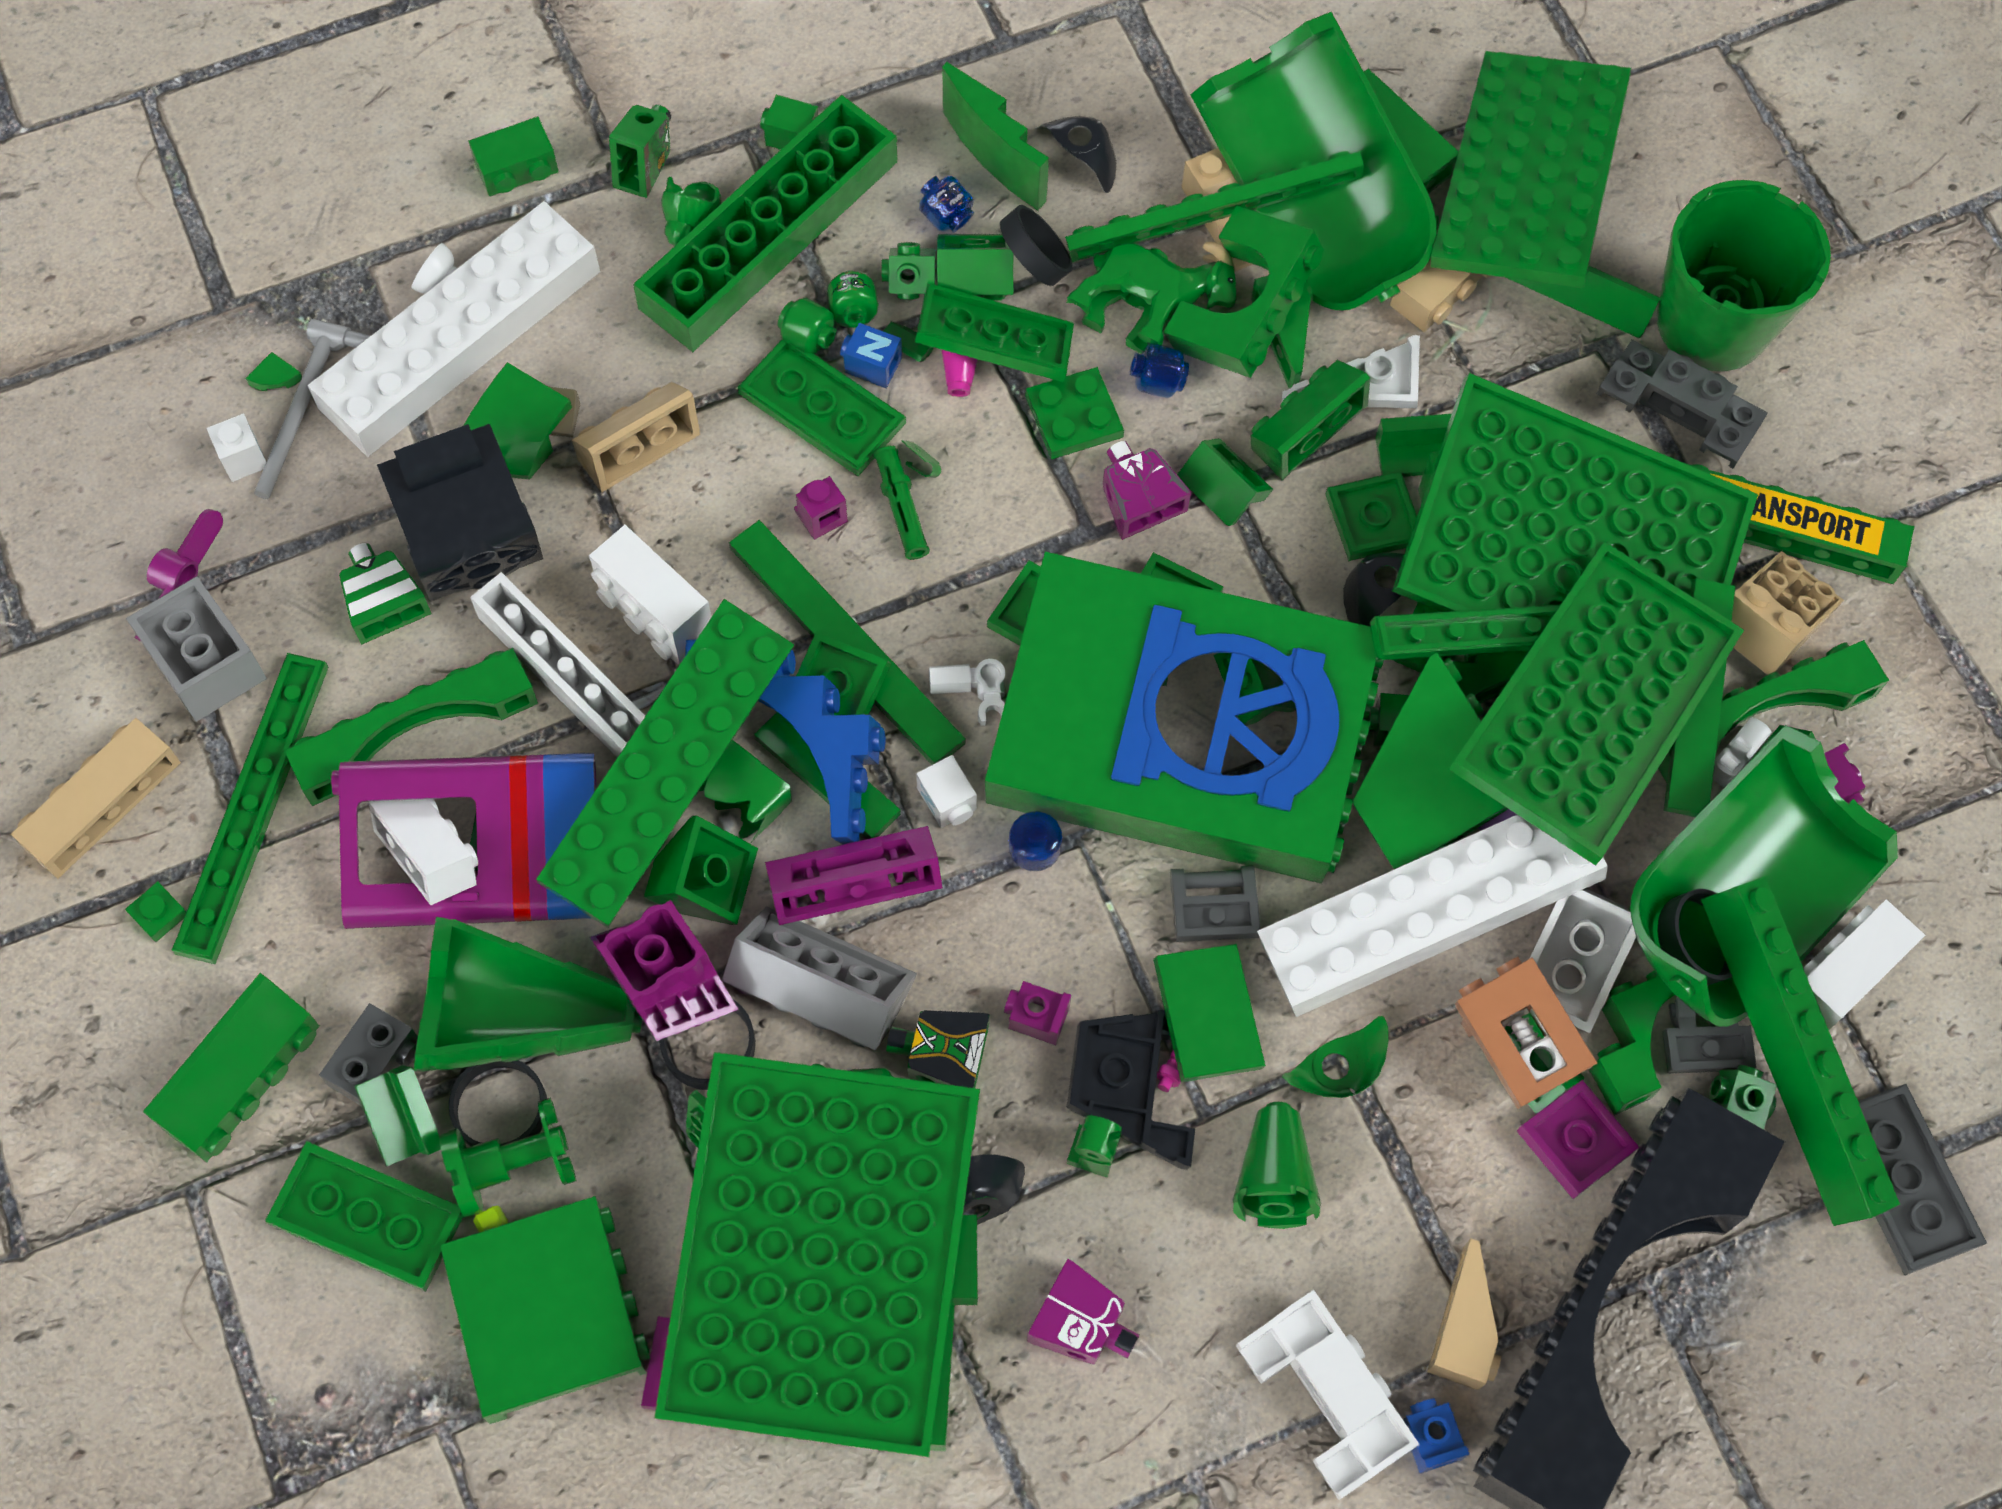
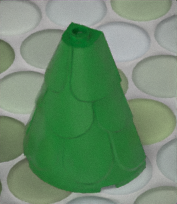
M436 917L424 1008L417 1039L414 1071L425 1072L439 1069H457L498 1061L512 1062L550 1053L562 1056L629 1042L632 1033L640 1034L642 1018L617 981L570 961L566 963L561 962L520 943L509 942L458 920Z

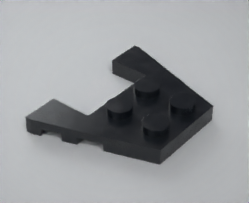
M1165 1010L1137 1016L1129 1014L1080 1021L1076 1031L1066 1108L1083 1117L1093 1115L1113 1121L1122 1127V1138L1180 1169L1188 1170L1192 1163L1195 1128L1152 1121L1161 1039L1171 1041Z

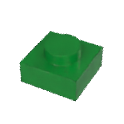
M158 881L125 909L155 942L180 923L186 914V910Z

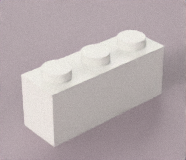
M434 799L369 801L374 832L430 905L477 885L474 867L478 866L476 853L469 843L463 844L452 821L450 819L444 820L441 817Z

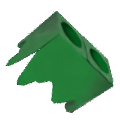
M732 740L699 790L704 791L705 797L715 801V809L717 810L741 809V821L743 824L739 831V838H747L758 831L752 842L792 802L790 785L734 740Z

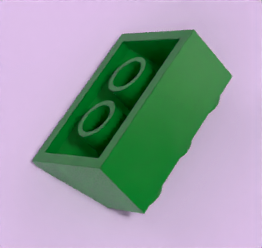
M1336 360L1329 367L1326 365L1320 367L1310 377V384L1300 393L1297 390L1290 393L1282 401L1281 409L1271 418L1265 416L1255 424L1251 430L1253 434L1250 435L1251 449L1283 481L1368 406L1371 377L1366 372L1339 360Z

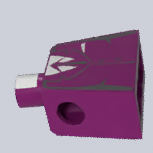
M1120 441L1107 450V455L1112 465L1104 469L1103 490L1122 540L1188 511L1191 496L1190 490L1155 449L1149 448L1134 455L1128 443Z

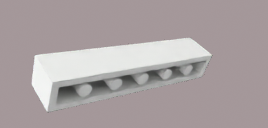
M502 572L470 597L478 618L509 649L513 648L517 657L618 758L645 715Z

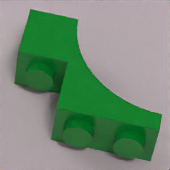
M1655 970L1646 976L1647 981L1634 986L1629 981L1611 990L1609 993L1611 997L1602 1008L1620 1043L1612 1044L1598 1052L1597 1056L1599 1059L1596 1061L1597 1064L1592 1066L1589 1071L1614 1116L1652 1099L1662 1088L1652 1063L1651 1033L1661 1006L1675 996V994L1667 987Z

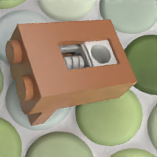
M1515 957L1496 969L1500 976L1484 984L1483 980L1479 978L1460 989L1459 993L1462 998L1457 1000L1454 1005L1463 1018L1461 1022L1462 1027L1469 1038L1474 1036L1516 1108L1519 1109L1596 1065L1597 1062L1534 959L1530 958L1522 963L1519 957ZM1527 1008L1544 1038L1537 1037L1538 1033H1534L1532 1029L1534 1026H1530L1528 1023L1529 1018L1520 1017L1524 1013V1009ZM1522 1012L1507 1024V1026L1512 1025V1034L1515 1033L1518 1038L1516 1041H1520L1522 1045V1050L1518 1052L1501 1022ZM1542 1048L1550 1053L1553 1062L1549 1071L1540 1072L1532 1067L1529 1057L1533 1049Z

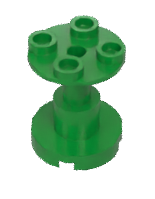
M551 1097L538 1101L539 1114L544 1129L542 1133L503 1146L499 1139L496 1138L468 1148L457 1128L439 1136L445 1168L447 1172H450L454 1184L451 1187L464 1217L483 1213V1201L480 1190L511 1180V1170L550 1157L553 1158L563 1185L577 1181L570 1157H562V1155L566 1154V1150H569L562 1125L556 1127L552 1125L558 1122V1118Z

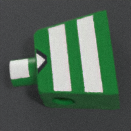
M368 543L358 544L349 551L348 555L353 566L342 570L339 573L350 622L361 645L432 614L423 592L392 551H385L375 555L371 545Z

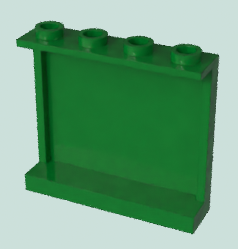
M596 1196L440 1245L482 1417L489 1424L508 1419L507 1413L636 1371L640 1376L647 1374L643 1361L651 1359L644 1333L636 1335L632 1318L639 1316L637 1304L632 1290L624 1292L620 1277L627 1274L625 1260L621 1248L613 1250L609 1237L610 1233L616 1232L612 1213L609 1206L601 1208Z

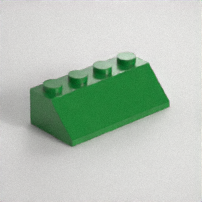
M259 973L144 1109L143 1113L168 1135L207 1163L212 1156L219 1155L227 1147L231 1140V1133L241 1121L248 1120L256 1112L260 1104L259 1099L270 1086L277 1085L285 1077L288 1071V1064L296 1054L305 1051L313 1043L317 1034L316 1030L320 1025L302 1006L270 979Z

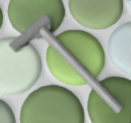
M317 319L310 320L307 327V338L310 339L315 348L254 491L256 496L262 499L270 498L312 397L308 385L321 375L330 351H337L348 346L356 348L371 335L351 331L350 327Z

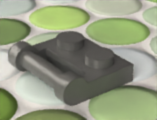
M1253 865L1240 866V870L1184 873V869L1170 870L1176 942L1259 938L1257 931L1260 930V918ZM1241 887L1242 894L1186 896V889Z

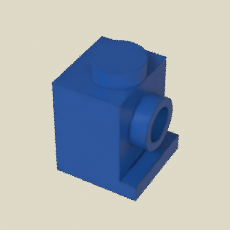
M1431 1398L1410 1406L1412 1415L1406 1416L1403 1421L1419 1443L1411 1451L1420 1474L1461 1461L1470 1455L1467 1446L1463 1443L1449 1403L1438 1406L1435 1398ZM1435 1423L1440 1426L1443 1433L1442 1439H1434L1430 1436L1428 1432L1430 1424Z

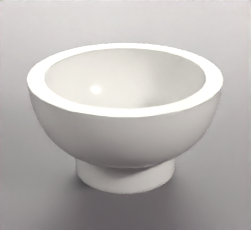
M440 243L427 258L412 283L411 288L425 294L457 269L454 266L453 254L445 244Z

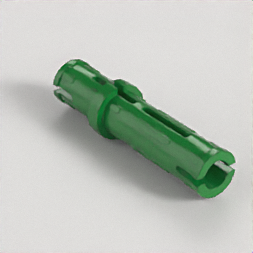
M884 446L876 450L873 455L883 481L880 488L882 494L888 497L905 551V557L908 560L920 559L926 556L930 549L927 545L910 492L912 482L910 477L904 473L898 448L895 446Z

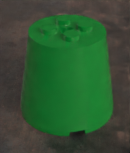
M1732 180L1714 184L1695 194L1678 214L1673 225L1657 309V325L1663 341L1670 350L1679 355L1689 357L1694 363L1709 371H1731L1753 362L1816 295L1828 274L1831 251L1829 239L1821 221L1803 201L1797 204L1779 193L1781 188L1753 180Z

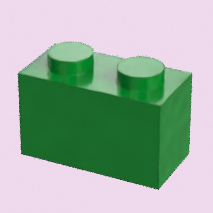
M538 116L468 140L475 166L489 197L499 193L510 192L516 187L533 181L544 180L550 175L559 172L554 150Z

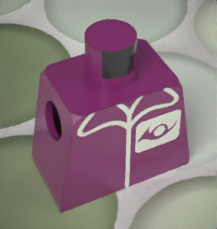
M1067 1258L1028 1332L1027 1342L1095 1365L1104 1347L1128 1359L1140 1335L1117 1323L1124 1309L1125 1302Z

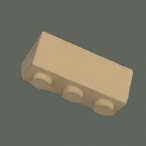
M670 382L662 388L652 389L643 399L629 407L626 406L618 409L607 420L596 426L585 428L576 438L572 439L577 459L601 492L611 488L700 435L693 394L690 390Z

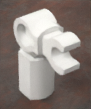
M989 658L981 661L976 668H970L969 664L929 667L930 694L971 692V688H977L978 698L983 700L978 709L979 724L981 726L986 725V713L989 710L998 711L1002 717L1005 702L1001 700L1005 696V668L1001 662Z
M1751 717L1728 746L1715 759L1713 780L1725 788L1768 739L1772 731L1765 723Z

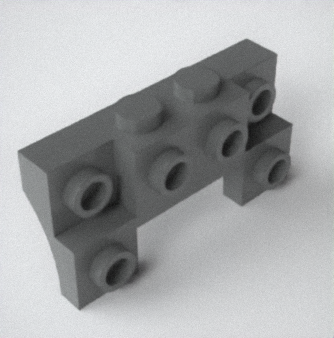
M1634 340L1630 341L1621 357L1616 360L1596 393L1599 396L1605 393L1626 404L1625 410L1628 412L1632 411L1641 397L1639 403L1705 438L1699 451L1704 453L1708 449L1730 461L1729 467L1732 469L1736 466L1768 412L1734 395L1738 386L1729 382L1724 376L1712 373L1694 363L1689 357L1679 355L1670 349L1664 357Z

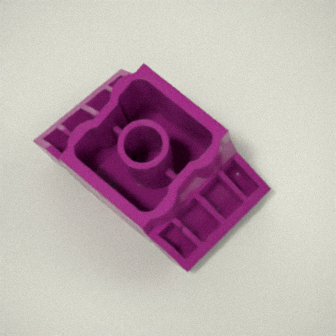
M671 900L663 905L658 904L649 907L642 917L636 921L589 937L656 1041L739 1010L715 971L707 953Z

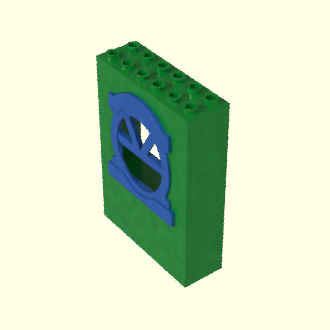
M1045 551L985 778L986 803L1029 814L1041 813L1049 819L1241 865H1253L1254 868L1322 884L1327 872L1334 873L1336 864L1339 863L1344 839L1337 837V834H1343L1345 823L1347 824L1353 799L1346 798V795L1351 796L1354 784L1356 785L1362 761L1354 759V757H1360L1362 747L1367 739L1370 721L1363 719L1368 720L1371 707L1374 706L1379 685L1376 681L1379 670L1382 669L1384 660H1378L1372 629L1370 626ZM1232 653L1205 768L1202 771L1178 757L1163 739L1156 720L1157 696L1168 675L1182 663L1204 654ZM1250 658L1269 667L1283 681L1282 686L1239 697L1246 664ZM1293 701L1297 713L1296 731L1287 750L1282 755H1278L1235 716ZM1232 735L1263 763L1264 768L1244 775H1222L1221 770L1229 736Z

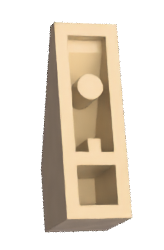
M1218 148L1185 161L1182 189L1186 196L1193 194L1207 196L1217 193L1219 188L1227 184L1237 183ZM1230 217L1204 224L1214 241L1222 246L1219 235ZM1231 257L1235 272L1253 265Z
M1470 1239L1461 1252L1427 1372L1479 1390L1487 1383V1380L1492 1382L1495 1380L1501 1356L1495 1354L1498 1336L1480 1242Z

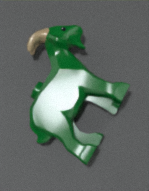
M1212 241L1205 242L1203 245L1205 251L1212 253L1204 255L1202 258L1207 264L1195 268H1181L1169 261L1167 255L1157 248L1147 249L1136 243H1124L1112 247L1111 250H1108L1103 255L1096 254L1094 256L1093 264L1098 271L1094 275L1085 278L1068 295L1067 303L1079 306L1086 313L1082 319V324L1099 333H1102L1105 326L1104 312L1113 303L1122 299L1127 304L1143 310L1140 319L1126 337V346L1141 354H1145L1149 344L1158 350L1161 348L1164 341L1163 330L1167 322L1172 318L1181 300L1193 304L1203 294H1206L1209 298L1206 306L1207 309L1218 305L1228 309L1234 307L1237 300L1236 276L1229 252L1221 244Z

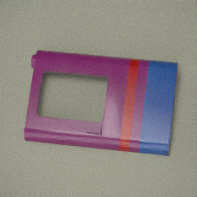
M595 753L340 762L339 770L332 771L333 795H339L341 913L345 929L435 925L436 917L455 919L465 924L593 919L538 884L536 879L596 791ZM441 798L474 799L476 802L478 859L476 886L430 905L414 883L372 885L361 883L359 879L358 806L362 802Z

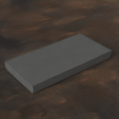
M1907 1084L1860 1100V1108L1900 1205L1875 1217L1904 1276L1987 1244Z

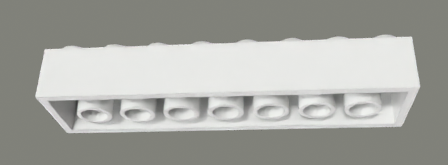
M543 201L312 381L308 388L317 408L353 444L369 457L599 274L600 268L595 247Z
M1515 815L1257 932L1295 1016L1298 1017L1606 879L1608 866L1603 857L1595 866L1519 815Z

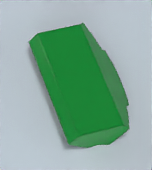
M890 321L889 325L883 330V332L901 338L902 352L918 362L924 361L933 350V347L915 343L917 332L906 326Z

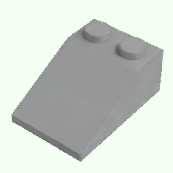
M198 577L193 578L126 618L195 722L267 679L247 644Z

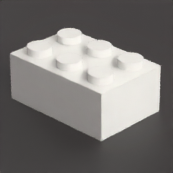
M624 525L589 555L593 568L591 576L599 588L596 593L608 608L613 609L616 606L624 614L625 622L636 634L640 635L644 632L652 640L651 646L664 660L671 658L680 665L685 658L686 640L697 639L711 619L709 602L631 529Z
M1887 899L1876 910L1867 905L1803 968L1821 1013L1824 1016L1828 1030L1841 1020L1925 936Z

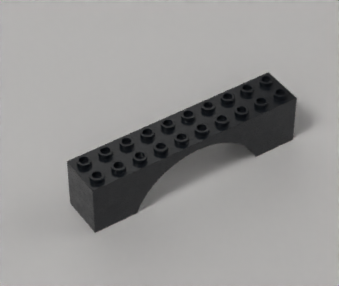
M1690 1088L1678 1099L1671 1096L1665 1107H1661L1649 1127V1130L1653 1133L1646 1144H1641L1631 1161L1630 1166L1636 1170L1632 1171L1627 1181L1623 1180L1612 1198L1611 1202L1617 1205V1208H1613L1608 1218L1604 1217L1593 1235L1592 1240L1598 1242V1245L1592 1248L1589 1255L1585 1254L1573 1274V1277L1579 1280L1578 1284L1575 1283L1569 1293H1564L1553 1315L1560 1318L1558 1323L1555 1322L1550 1331L1546 1330L1536 1345L1534 1354L1540 1357L1539 1360L1533 1363L1530 1370L1526 1368L1514 1389V1392L1520 1395L1518 1400L1513 1402L1510 1409L1507 1407L1504 1409L1493 1431L1499 1434L1497 1441H1494L1490 1448H1484L1474 1466L1473 1471L1479 1474L1473 1487L1510 1509H1604L1631 1454V1451L1619 1437L1608 1417L1596 1379L1594 1336L1598 1313L1607 1288L1621 1265L1637 1250L1651 1243L1679 1235L1699 1233L1725 1235L1747 1218L1785 1141Z

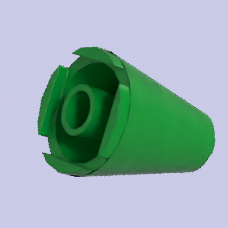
M1280 1101L1270 1102L1266 1107L1261 1108L1257 1112L1233 1196V1212L1239 1219L1245 1222L1246 1215L1258 1218V1226L1264 1228L1287 1229L1307 1225V1217L1314 1214L1316 1220L1320 1216L1321 1200L1300 1113L1292 1108L1290 1104Z

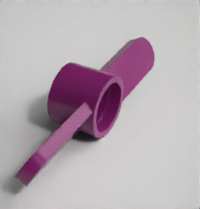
M212 509L202 511L177 552L163 548L153 557L147 570V581L149 584L163 590L158 599L197 577L198 565L223 526V517L220 512ZM135 635L134 638L137 639V640H139V641H141V640L138 638V636Z

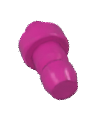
M1174 1050L1171 1052L1167 1063L1161 1065L1157 1071V1079L1159 1080L1157 1087L1163 1092H1169L1171 1087H1178L1181 1083Z

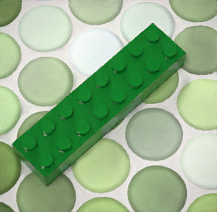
M841 94L633 284L638 309L691 352H694L898 163L897 136Z
M723 599L537 877V883L609 928L779 671L794 644L726 599Z

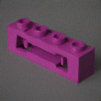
M928 826L765 862L779 925L943 888L938 856ZM913 871L917 881L891 887L888 874L893 873L895 882L899 883L902 882L904 872ZM822 889V892H824L825 902L798 907V897L809 894L812 902H815L819 899L817 890Z

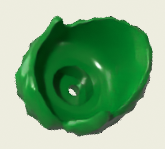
M668 177L666 190L661 198V206L664 218L667 221L664 233L669 244L673 246L678 244L721 204V194L718 187L708 182H695L682 189L674 183L672 177Z

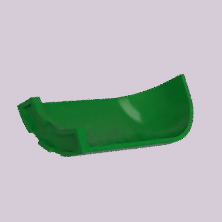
M1331 11L1304 22L1290 34L1269 47L1271 52L1254 62L1249 58L1235 67L1209 78L1190 95L1240 186L1254 182L1256 177L1265 173L1274 172L1276 175L1291 171L1292 167L1303 162L1317 164L1327 161L1328 157L1337 152L1349 151L1351 154L1360 151L1364 163L1363 178L1253 210L1315 231L1324 251L1319 266L1311 272L1307 279L1312 288L1313 302L1328 309L1343 311L1357 308L1376 297L1381 304L1401 292L1398 285L1418 274L1430 260L1436 241L1437 230L1435 212L1430 196Z
M1787 725L1766 744L1652 861L1639 877L1631 897L1630 912L1634 931L1641 949L1652 968L1682 1002L1701 1017L1719 1027L1733 1025L1748 1016L1735 982L1731 977L1708 986L1705 975L1661 950L1658 939V919L1661 910L1668 901L1695 889H1708L1719 893L1766 876L1800 961H1802L1898 858L1897 831L1870 815L1854 799L1847 803L1841 798L1834 788L1839 781L1827 764L1821 742ZM1686 900L1679 915V931L1682 943L1691 959L1700 968L1708 973L1718 975L1724 966L1725 958L1705 908L1698 903Z

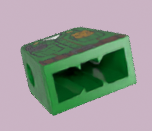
M633 105L611 132L609 145L613 188L644 198L649 196L670 152L669 122L672 116L670 111L664 106L653 105L650 109L640 105Z

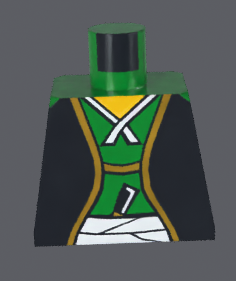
M920 1011L916 1031L891 1027L886 1052L909 1056L907 1073L908 1078L911 1080L976 1088L989 1029L990 1014Z

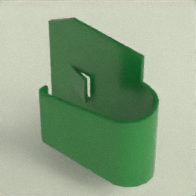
M902 440L920 458L931 464L932 472L928 475L913 466V462L906 461L905 464L925 477L936 478L940 475L941 466L937 460L914 442Z

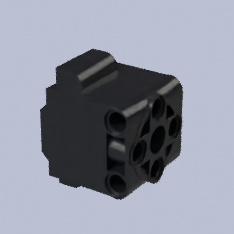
M469 424L395 450L396 458L377 464L408 542L407 548L430 602L455 592L481 589L501 572L507 576L519 568L543 560L534 525L524 502L522 503L490 424L473 430L470 429Z

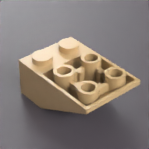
M1781 551L1735 591L1731 622L1744 629V632L1734 648L1767 675L1777 672L1844 600L1835 594L1834 589L1829 584L1819 581L1806 571L1797 559L1787 556Z

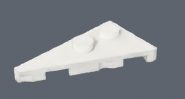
M1420 335L1407 338V343L1388 351L1382 348L1372 352L1366 358H1357L1346 363L1366 372L1371 377L1367 407L1417 408ZM1308 380L1296 383L1290 389L1283 391L1282 401L1295 390L1300 393L1310 384Z

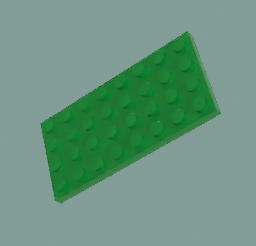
M1485 51L1431 254L1430 267L1584 288L1630 82L1631 68Z
M1604 541L1449 770L1596 866L1744 632V629Z

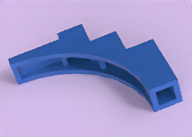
M697 639L686 640L685 656ZM791 650L758 702L777 711L787 719L809 746L822 773L830 804L831 837L842 845L859 841L860 833L864 832L866 825L865 812L861 808V795L867 790L868 776L863 765H879V752L884 751L886 743L884 728L871 715H834L840 709L839 690L825 676H790V674H794L796 667L795 654Z

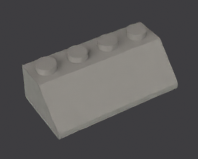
M766 906L735 938L722 981L734 986L737 991L743 994L754 995L772 1003L780 1011L792 1012L803 1017L820 1029L831 1030L845 1036L855 1045L876 1050L889 1033L917 973L801 921L779 925L776 910Z

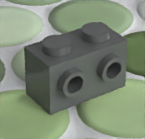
M369 1003L319 1076L329 1087L361 1105L354 1085L401 1065L408 1066L415 1058L418 1036L410 1026Z

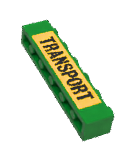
M1690 465L1758 494L1744 540L1746 544L1778 553L1782 551L1789 556L1889 584H1894L1907 567L1914 526L1903 524L1895 518H1882L1867 514L1855 507H1842L1827 503L1815 496H1802L1791 493L1779 486H1766L1748 481L1739 475H1726L1715 472L1703 465Z

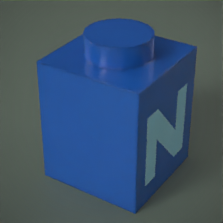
M859 323L853 335L848 334L841 346L840 355L844 357L845 373L887 389L902 359L901 338Z

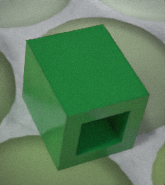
M776 94L771 107L764 109L760 120V128L764 130L766 146L781 150L818 116V106Z

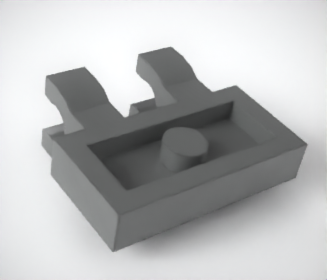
M1679 998L1675 999V1003L1668 1005L1670 1020L1675 1028H1667L1663 1031L1667 1073L1720 1072V1070H1737L1738 1065L1752 1068L1757 1067L1751 1025L1739 1026L1738 1023L1726 1027H1696L1695 1012Z

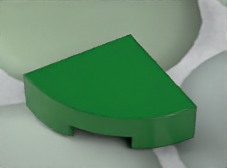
M271 352L246 377V381L249 386L261 391L286 387L287 389L298 384L302 379V374L299 370Z

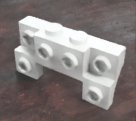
M1314 1290L1291 1304L1268 1323L1237 1343V1349L1261 1384L1291 1365L1341 1439L1338 1444L1313 1461L1338 1500L1357 1489L1419 1445L1389 1401L1388 1397L1391 1396V1392L1386 1382L1378 1373H1370L1362 1361L1365 1354L1357 1340L1351 1334L1348 1336L1344 1335Z

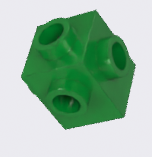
M901 242L897 244V248H890L889 259H882V282H889V293L897 294L899 299H918L920 294H925L927 283L935 285V248H920V244L915 242ZM905 269H911L913 272L908 273V272H905L904 270H905Z
M1738 1065L1737 1070H1720L1719 1075L1713 1079L1710 1085L1709 1098L1713 1102L1764 1129L1766 1121L1772 1116L1776 1107V1097L1774 1095L1777 1084L1762 1079L1764 1072L1758 1069Z

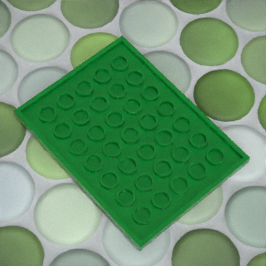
M1469 373L1463 379L1392 592L1441 612L1560 605L1604 541L1689 595L1691 584L1695 578L1731 585L1758 494Z
M714 1052L654 1419L923 1457L930 1456L980 1089Z

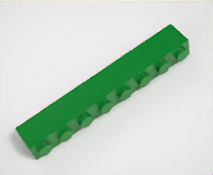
M1766 876L1701 899L1833 1226L1873 1218L1900 1205Z

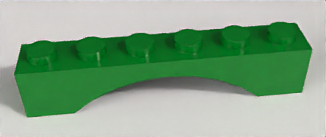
M1865 640L1851 646L1847 642L1841 643L1830 649L1826 656L1815 661L1813 657L1806 658L1794 665L1791 669L1792 671L1780 676L1779 672H1774L1758 681L1757 686L1745 690L1744 687H1739L1727 693L1722 698L1716 751L1721 740L1731 730L1756 714L1778 707L1795 705L1822 706L1844 711L1876 697L1888 683L1889 678ZM1671 748L1658 768L1666 783Z
M511 648L507 651L493 652L486 656L482 662L469 668L455 669L446 678L431 685L417 686L408 695L393 702L377 704L369 713L360 717L339 721L331 730L317 736L304 737L298 740L293 747L284 751L303 793L310 804L314 806L336 796L332 793L331 776L333 770H339L340 762L370 761L377 752L393 739L415 727L435 720L459 716L504 720L539 703L514 649Z

